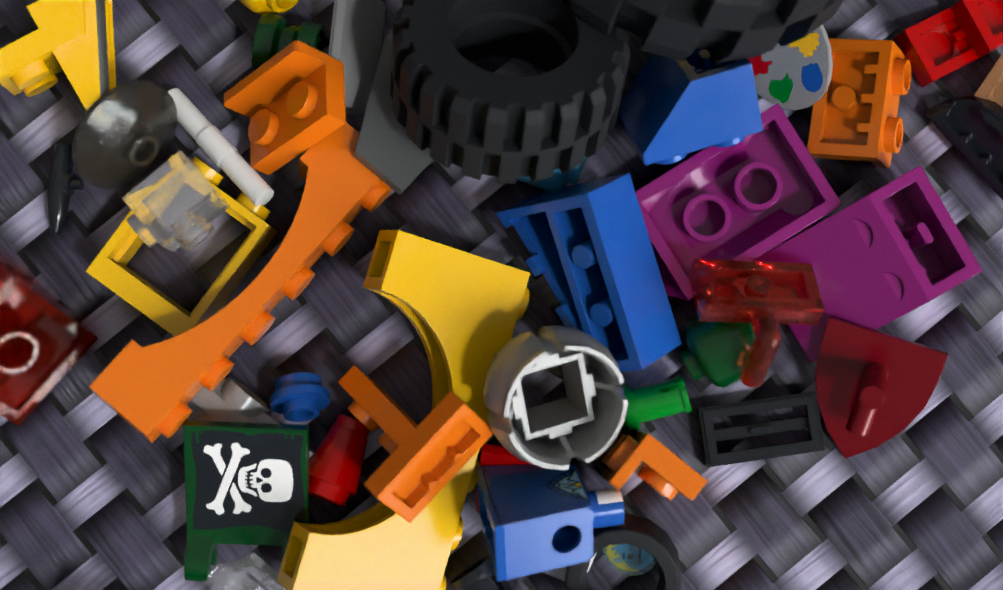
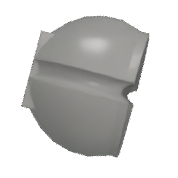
M557 325L543 326L537 336L525 331L515 336L497 354H494V358L486 373L483 387L484 405L489 409L487 421L491 431L502 446L518 459L546 469L567 470L569 469L571 458L575 457L577 460L584 461L587 464L605 452L617 438L624 424L628 407V399L624 395L623 388L619 386L625 381L618 363L610 351L590 334L574 327ZM561 364L567 397L526 409L521 378L526 374Z

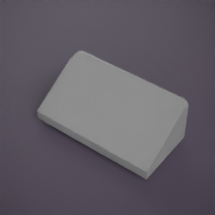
M334 0L329 56L344 63L346 114H365L382 49L386 7L381 0Z

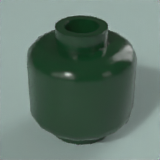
M726 299L686 322L684 337L687 345L679 349V352L687 369L696 380L706 376L715 386L725 388L763 368L768 360L766 348L773 345V341L763 321L750 303L741 307L737 302Z

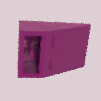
M921 165L751 261L752 266L809 364L814 363L818 359L821 340L830 316L876 330L930 302L983 271Z

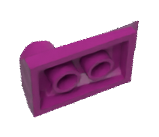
M778 103L761 113L763 131L745 136L742 142L733 146L707 147L635 192L667 296L686 301L690 300L842 206L841 201Z

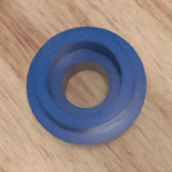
M308 372L292 373L278 378L274 383L275 391L269 398L271 410L283 414L285 420L292 422L314 419L319 415V411L330 403L329 390L323 387L322 378L317 374Z

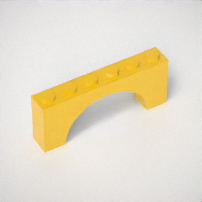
M380 230L363 288L373 291L393 303L416 329L424 345L431 369L433 385L431 411L452 391L488 424L487 413L489 409L484 405L483 399L486 373L494 358V354H497L512 339L516 321L523 317L527 309L530 293L526 286L530 273L400 230ZM479 450L411 523L407 522L381 501L358 515L337 522L325 524L294 522L276 581L287 590H446L444 572L450 551L456 549L462 536L463 519L461 513L467 493H470L477 483L476 467L480 466L477 459Z

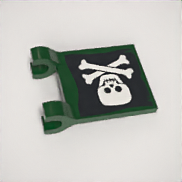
M185 420L183 425L187 521L184 561L185 580L210 581L211 565H216L217 543L283 547V560L293 523L309 524V425Z

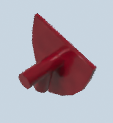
M832 316L829 317L821 340L815 370L817 402L827 431L845 459L882 445L903 431L925 408L939 382L948 357L947 352Z

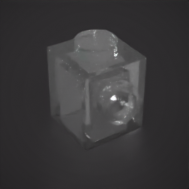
M181 150L122 197L134 213L126 220L141 240L150 248L158 242L162 247L172 252H175L181 246L185 251H188L204 241L214 230L210 222L230 207L228 202L194 161Z

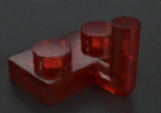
M695 259L689 274L699 321L752 324L755 339L740 372V380L748 387L757 388L764 382L781 343L778 324L818 325L825 309L811 263Z

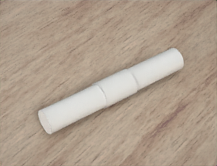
M173 88L166 92L162 97L161 104L190 134L204 153L218 168L224 171L256 207L259 204L263 206L267 204L273 197L274 190L238 153L234 145L216 126L211 124L179 88Z

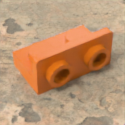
M829 38L833 60L832 78L828 90L821 100L813 104L807 149L813 158L871 162L877 168H890L892 153H899L903 142V120L897 117L900 95H907L910 88V60L905 59L904 53L893 40Z
M293 41L224 93V106L250 118L248 138L250 140V166L253 169L271 175L346 123L343 62L301 41Z
M637 431L633 437L630 435L626 436L623 433L601 460L608 467L601 477L617 490L625 484L637 467L642 464L643 467L636 475L670 501H672L676 494L693 501L708 482L652 435L645 432Z

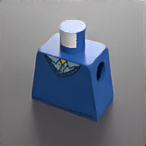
M533 464L476 467L479 521L497 581L510 580L588 562L594 555L593 528L624 524V504L620 489L586 491L575 465L570 464L567 470L546 469Z

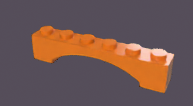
M347 122L310 147L299 158V177L306 182L300 206L283 242L259 275L223 309L186 332L145 347H141L132 339L89 386L101 401L151 443L161 433L168 439L181 428L193 411L187 404L203 387L211 392L224 380L234 366V363L229 360L230 356L244 341L252 346L267 332L275 320V317L270 314L284 296H287L291 301L297 298L315 276V272L310 269L311 266L325 251L331 257L334 256L354 233L355 229L349 224L364 208L370 213L374 212L392 191V188L353 157L359 132Z

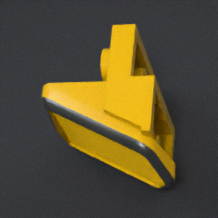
M38 0L26 6L39 29L0 49V84L14 96L24 92L26 97H32L54 86L59 81L55 74L64 71L91 119L99 127L110 122L116 114L119 103L116 87L112 0Z

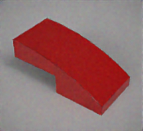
M959 0L950 8L905 29L894 37L900 50L904 53L905 59L910 60L911 70L921 88L1003 46V0Z

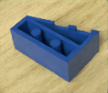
M630 173L565 186L561 190L554 192L547 190L538 192L496 212L505 229L513 225L532 257L525 262L533 275L536 277L543 274L561 303V306L555 309L563 324L566 327H574L590 334L605 346L618 363L620 372L643 370L682 344Z

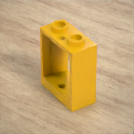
M171 155L85 272L170 334L177 336L204 322L222 308L278 231L265 222L271 213L270 210L262 204L256 207L243 192L239 194L236 200L217 187L224 177L194 156L187 166L174 155ZM187 184L251 230L250 234L191 313L126 266Z

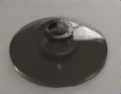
M136 80L120 84L98 98L82 117L72 143V159L79 175L95 187L114 189L129 185L149 173L166 154L176 132L177 109L171 95L156 83Z

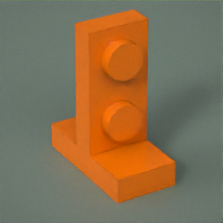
M353 365L338 381L354 399L348 406V410L372 432H375L379 426L384 430V433L377 440L391 454L364 485L378 500L409 523L416 518L493 435L490 426L452 391L418 425L385 390L357 366Z

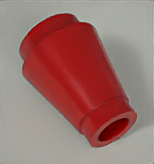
M338 414L335 424L331 426L309 460L310 496L345 508L350 495L356 496L368 442L367 437L370 432L359 420Z

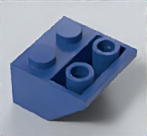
M695 49L691 55L682 61L652 53L621 100L617 115L619 123L645 166L653 163L660 165L672 164L684 159L687 153L710 146H733L742 142L745 136L763 131L752 63L747 58L716 63L709 49Z

